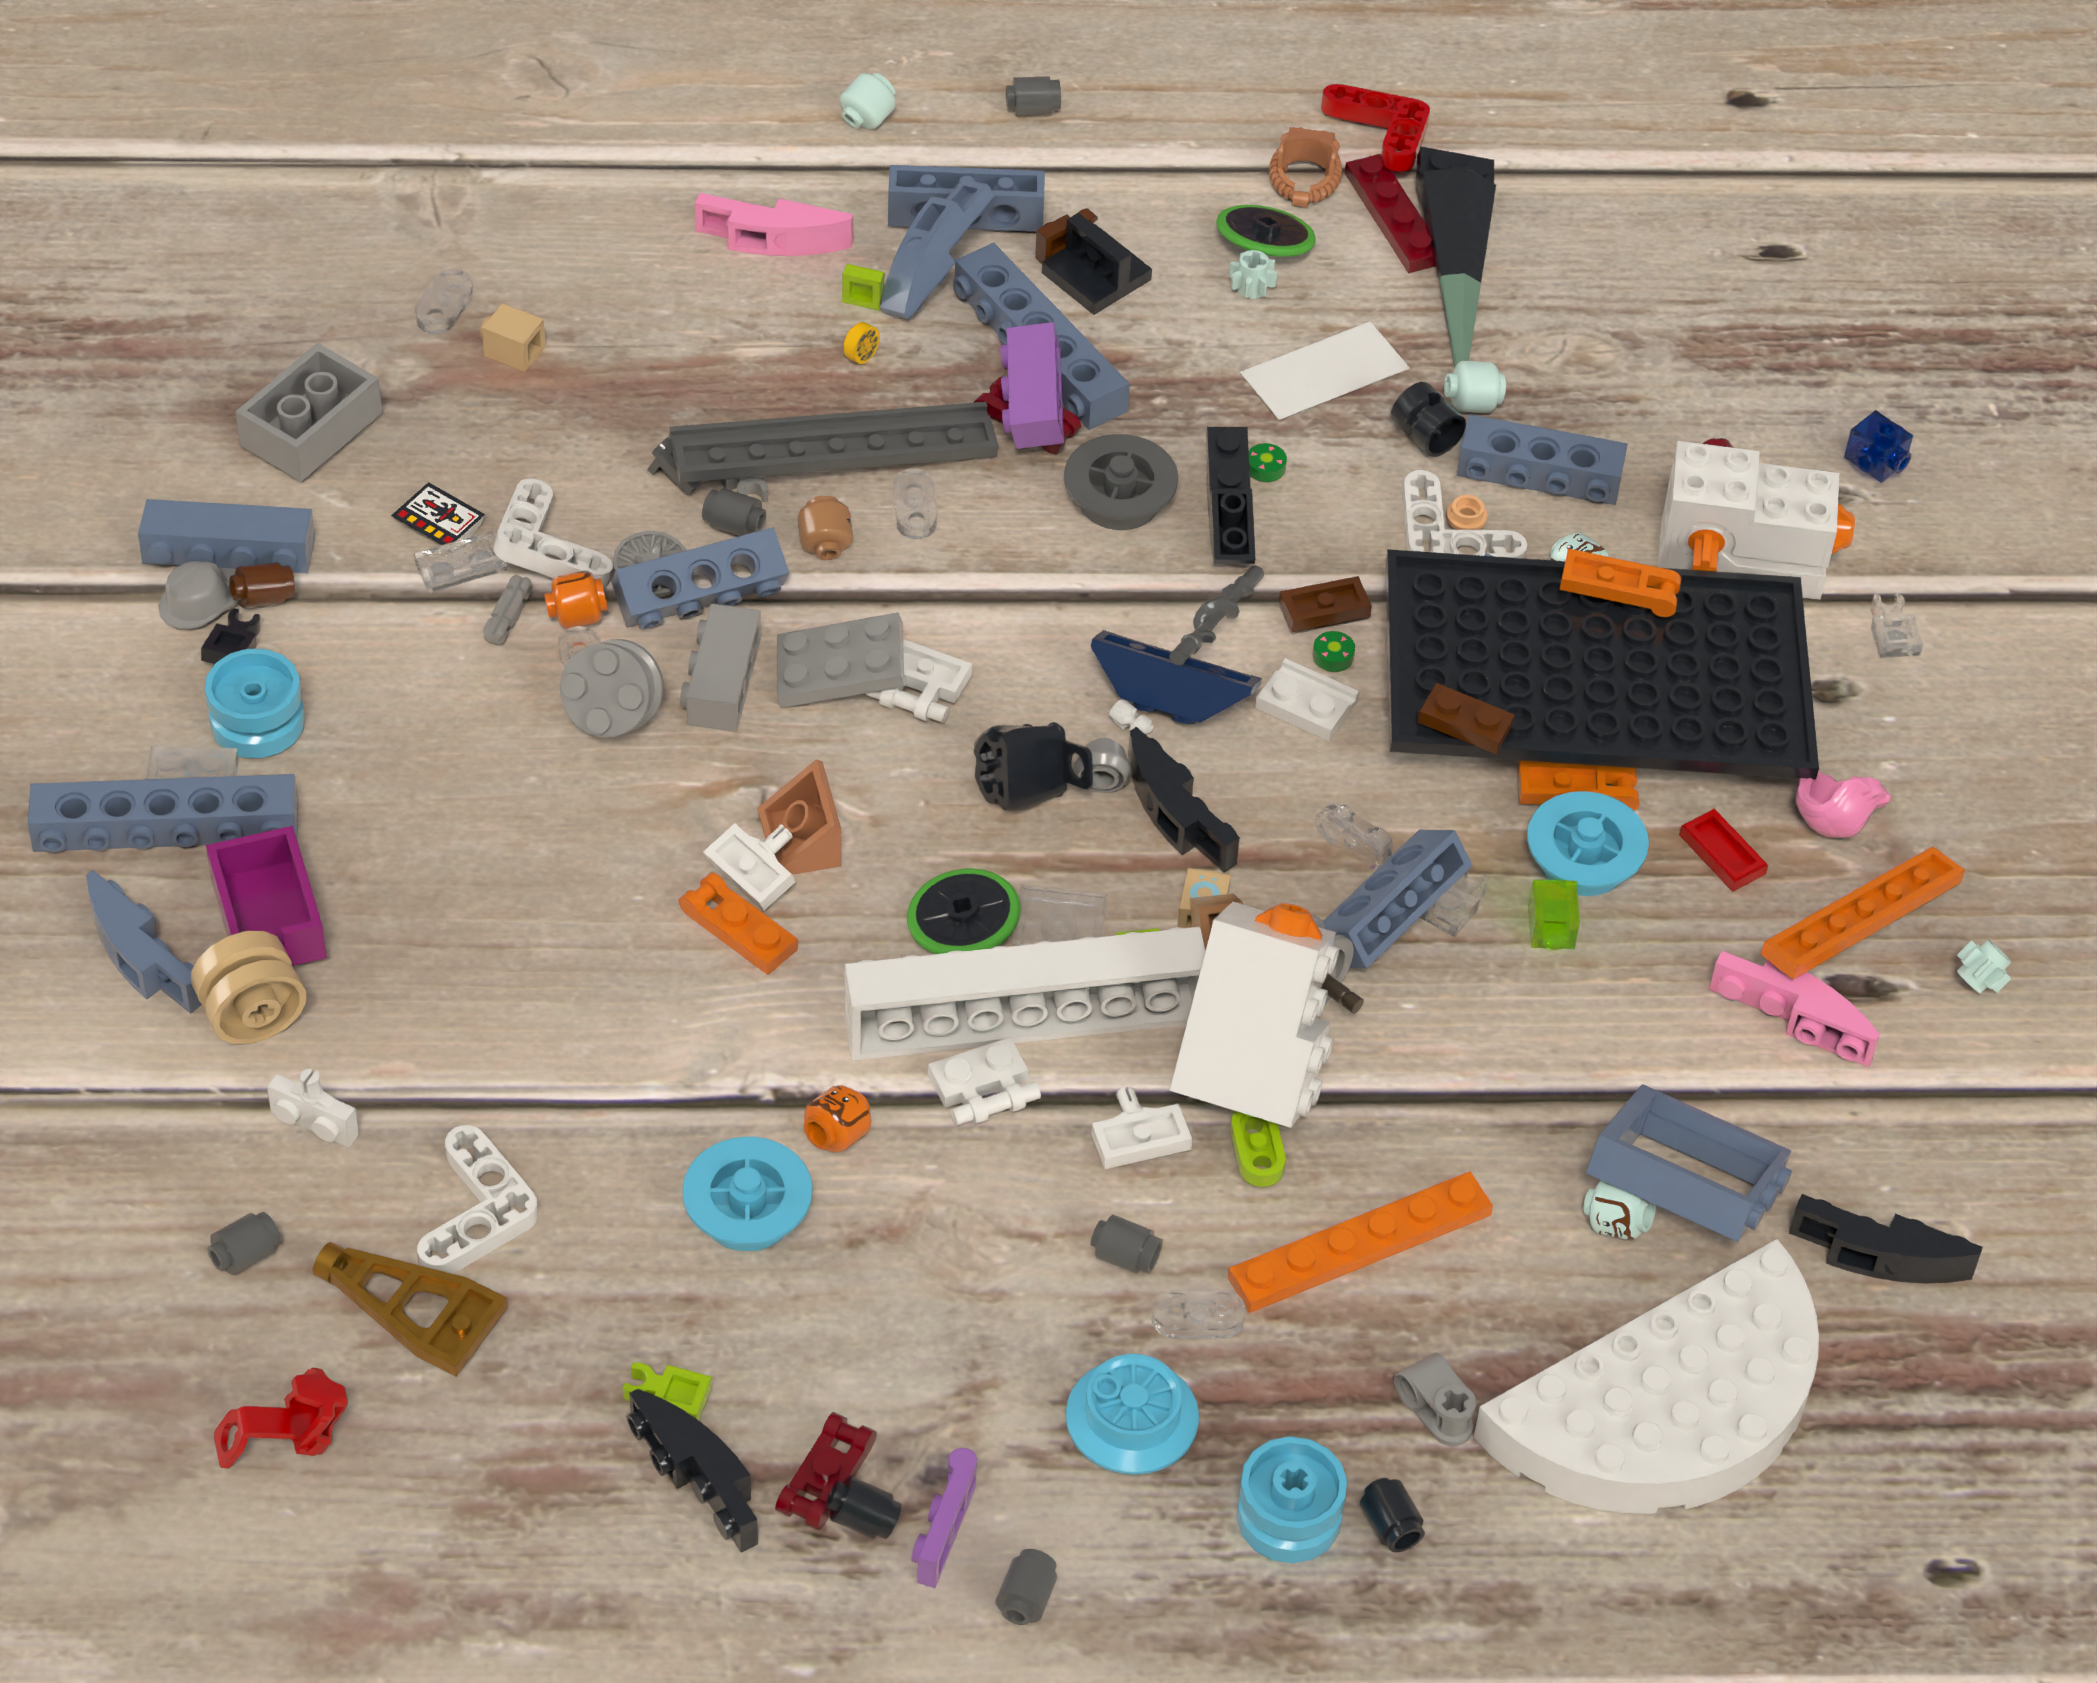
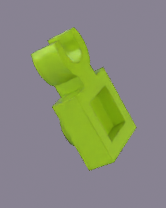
M635 1362L631 1365V1378L641 1380L644 1383L638 1386L624 1383L622 1387L623 1398L629 1402V1393L640 1389L674 1404L699 1420L712 1389V1376L671 1365H666L663 1375H658L647 1364Z

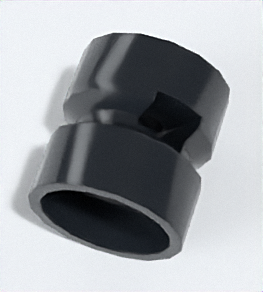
M1419 382L1408 387L1397 398L1391 410V419L1408 436L1412 434L1413 441L1431 457L1443 455L1451 450L1459 442L1466 428V419L1450 403L1445 402V399L1428 382Z

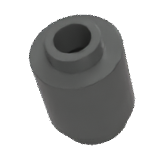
M1050 76L1013 77V84L1006 85L1007 108L1014 109L1015 116L1051 114L1052 110H1060L1059 79L1050 80Z
M722 488L720 491L712 489L704 501L702 519L709 522L712 528L742 536L762 530L766 520V510L762 509V501L760 499Z
M260 1212L257 1215L249 1213L211 1234V1245L208 1246L207 1250L212 1263L219 1271L226 1270L229 1274L235 1275L273 1254L274 1247L281 1243V1237L277 1226L267 1213Z
M1114 1214L1107 1221L1100 1220L1091 1238V1246L1096 1247V1258L1136 1274L1140 1270L1148 1274L1151 1273L1157 1263L1163 1245V1239L1154 1236V1230Z
M1024 1549L1019 1556L1013 1558L996 1598V1605L1005 1619L1017 1625H1026L1028 1623H1035L1042 1618L1057 1581V1574L1055 1572L1057 1565L1051 1556L1040 1550Z

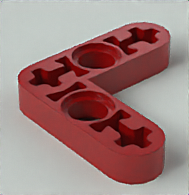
M1331 84L1323 89L1321 103L1323 113L1334 118L1388 128L1382 144L1380 158L1383 166L1389 170L1399 172L1412 169L1428 128L1430 107L1427 103L1414 98L1344 84Z

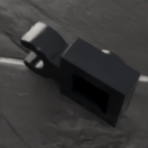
M232 609L228 613V625L216 623L201 647V661L215 664L230 653L245 649H255L256 637L260 632V615L254 614L250 621H239V609Z

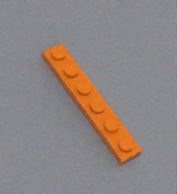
M1932 846L1764 941L1760 955L1794 980L1962 882L1965 869Z
M1471 1171L1232 1266L1228 1270V1280L1247 1311L1251 1313L1489 1217L1492 1214L1493 1204Z

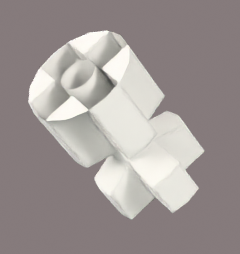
M1124 699L1118 701L1109 713V719L1123 730L1130 727V731L1138 727L1144 734L1150 733L1153 730L1152 720L1145 715L1138 717L1137 709Z

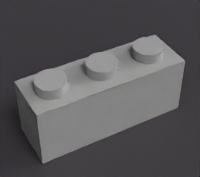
M711 604L707 620L700 619L697 630V644L700 647L698 651H691L688 674L692 676L691 681L683 682L680 694V707L687 709V725L733 732L738 731L761 640V610Z

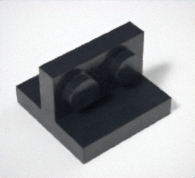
M1079 212L1067 219L1065 248L1042 261V274L1093 315L1152 279L1151 267L1102 228L1087 220Z

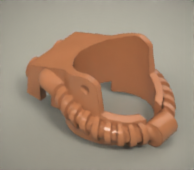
M1290 127L1289 132L1282 135L1280 147L1273 154L1270 161L1269 175L1275 190L1287 200L1291 199L1292 206L1308 208L1310 202L1317 203V201L1320 202L1324 198H1328L1339 186L1343 170L1338 155L1340 144L1335 139V133L1304 129L1302 127ZM1297 161L1317 163L1326 169V177L1319 183L1311 185L1310 193L1295 191V183L1289 180L1284 173L1288 170L1289 163Z

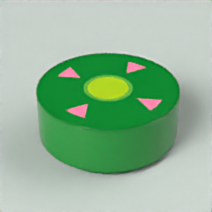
M1261 443L1250 448L1249 468L1250 476L1253 479L1261 482H1273L1285 474L1287 456L1282 448L1270 443Z
M1339 631L1324 632L1314 641L1313 660L1317 666L1326 671H1343L1349 668L1354 661L1355 643L1345 633Z

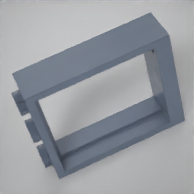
M1642 1084L1600 1133L1586 1173L1738 1242L1748 1228L1757 1229L1764 1212H1769L1778 1193L1782 1194L1792 1174V1170L1786 1168L1792 1150ZM1642 1134L1755 1186L1745 1196L1632 1144Z

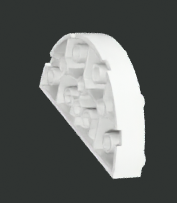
M1776 1239L1479 1407L1474 1438L1494 1459L1516 1476L1520 1477L1521 1474H1524L1545 1486L1544 1492L1574 1504L1618 1513L1654 1514L1657 1513L1658 1508L1683 1505L1684 1509H1689L1718 1500L1742 1488L1767 1469L1781 1454L1782 1448L1788 1442L1793 1432L1795 1433L1801 1420L1813 1383L1819 1349L1817 1315L1803 1275L1790 1254L1779 1240Z

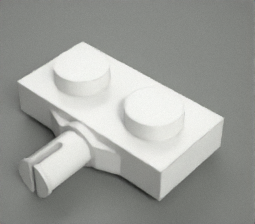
M734 823L703 851L706 859L763 911L795 883L793 875L777 861L775 856L778 850L790 839H793L792 834L782 824L764 841H761L758 838L749 836Z
M313 1069L302 1071L300 1074L301 1083L279 1074L275 1075L267 1086L272 1114L286 1124H297L314 1132L324 1141H335L350 1148L359 1135L356 1109L324 1092L320 1086V1075L317 1070L314 1073Z
M1127 1086V1094L1124 1087L1116 1093V1097L1123 1110L1121 1114L1112 1119L1092 1123L1091 1135L1104 1169L1188 1151L1192 1147V1137L1179 1104L1160 1108H1142L1136 1097L1135 1089Z

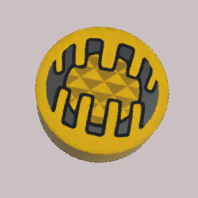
M859 322L854 325L844 340L843 349L845 356L858 364H864L869 361L879 345L880 334L878 329L865 322Z

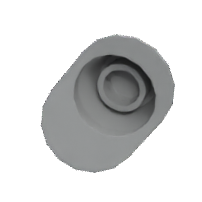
M191 561L174 568L168 575L165 593L162 595L158 606L160 617L167 625L181 630H192L210 623L220 614L239 603L238 600L232 599L229 589L230 576L235 575L236 569L218 568L215 563L208 561Z

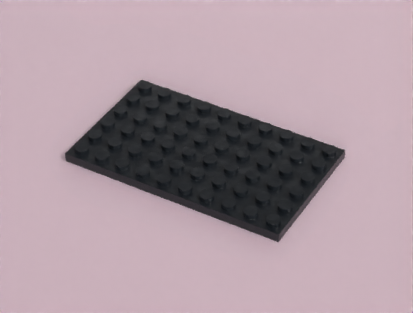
M1387 549L1385 565L1390 752L1795 779L1812 778L1816 780L1819 771L1801 577L1664 568L1673 570L1681 576V586L1679 592L1675 594L1677 597L1676 612L1670 617H1660L1649 608L1559 590L1565 561ZM1436 683L1515 714L1513 726L1497 755L1418 723L1419 712Z

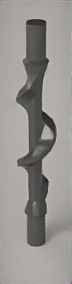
M1256 565L1250 567L1243 576L1238 577L1234 581V584H1229L1223 588L1221 596L1201 605L1193 619L1195 631L1183 635L1181 642L1170 653L1172 663L1182 665L1192 654L1199 651L1202 643H1213L1216 640V635L1212 630L1224 616L1230 619L1238 617L1240 611L1237 602L1242 597L1250 596L1254 592L1253 588L1263 579L1264 571L1261 567Z

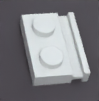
M1285 658L1282 662V667L1279 671L1276 670L1256 697L1255 708L1330 742L1348 717L1352 706H1356L1358 703L1359 691Z

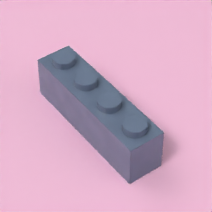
M146 499L138 538L141 559L144 564L179 566L191 561H208L215 563L218 568L236 569L238 566L278 562L281 566L289 565L292 572L308 573L315 542L312 509Z

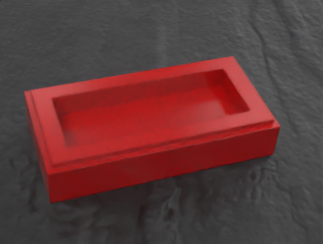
M1715 808L1681 825L1679 836L1732 892L1766 875L1768 864Z

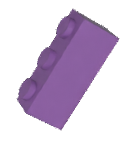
M1054 322L1006 328L1007 344L1000 346L1003 369H1008V376L1001 378L1004 401H1009V409L1002 410L1005 434L1012 433L1016 449L1064 443L1061 346Z

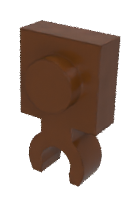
M1089 208L1079 211L1091 223L1098 220V217ZM1068 214L1053 222L1046 223L1036 230L1035 259L1041 264L1042 261L1065 248L1067 219L1070 218Z

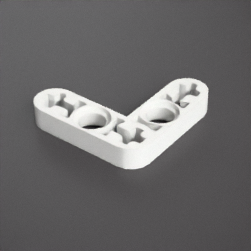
M1425 470L1413 471L1405 477L1402 501L1407 551L1426 552L1422 546V541L1429 540L1430 552L1462 554L1457 548L1467 545L1474 547L1478 551L1473 555L1484 556L1486 548H1490V553L1487 554L1495 557H1526L1528 543L1518 532L1510 530L1445 529L1439 478ZM1418 488L1424 489L1426 494L1425 500H1419ZM1419 515H1426L1431 517L1434 522L1425 525L1416 522L1413 518Z
M533 478L521 480L517 484L497 531L493 546L495 555L505 562L552 578L580 571H589L593 574L594 579L601 578L604 589L609 583L613 570L611 559L600 552L541 533L540 530L549 511L553 491L547 483ZM529 498L535 499L534 504L527 501L529 500ZM515 518L525 519L531 523H524ZM545 555H553L560 558L561 560L551 559Z
M471 1125L455 1127L447 1134L445 1138L446 1159L452 1169L481 1203L427 1233L420 1239L417 1245L418 1263L420 1266L451 1274L456 1273L528 1231L535 1225L538 1219L537 1198L534 1192L479 1128ZM464 1144L467 1148L474 1147L477 1161L473 1163L470 1153L464 1148L458 1150V1146ZM491 1171L498 1172L504 1176L503 1180L494 1186H487L479 1181L480 1176ZM515 1205V1207L518 1209H522L525 1207V1211L522 1213H519L515 1209L509 1211V1207ZM503 1220V1225L499 1226L498 1222ZM479 1224L485 1225L491 1230L482 1239H472L465 1234L468 1228ZM453 1238H457L458 1241L453 1244ZM437 1250L440 1254L447 1253V1257L441 1259L437 1255L431 1256V1252Z

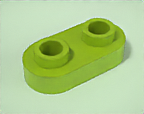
M1234 1111L1231 1118L1230 1134L1241 1176L1249 1184L1258 1187H1268L1276 1184L1284 1175L1286 1162L1278 1124ZM1253 1129L1258 1132L1249 1133L1247 1132V1130ZM1258 1166H1264V1167H1266L1267 1169H1260V1168H1257V1167H1258Z

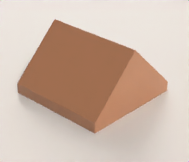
M816 759L757 808L765 839L780 824L792 834L793 839H790L775 853L777 861L792 875L841 867V825L823 762Z

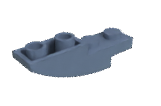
M963 179L947 199L930 197L909 227L890 267L880 305L883 313L909 319L912 314L920 309L922 302L932 290L945 279L948 271L956 263L948 251L961 240L963 233L975 219L983 214L985 207L995 196L988 184Z
M94 870L89 872L86 877L95 925L99 938L118 971L145 999H149L156 992L162 990L190 1014L202 1005L191 985V971L194 966L189 962L182 963L172 955L168 946L156 937L154 929L156 924L155 918L145 905L141 903L136 905L125 896V893L115 881H106Z

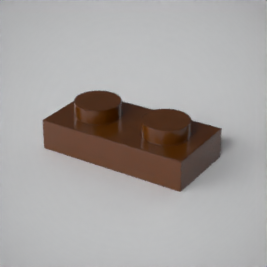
M1359 576L1280 591L1279 604L1291 632L1371 616L1372 605Z
M1436 683L1419 712L1418 723L1497 755L1513 726L1515 714Z

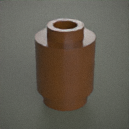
M278 562L238 566L235 575L230 576L229 589L232 599L238 600L242 608L284 603L285 599L293 598L295 582L289 565L281 566Z

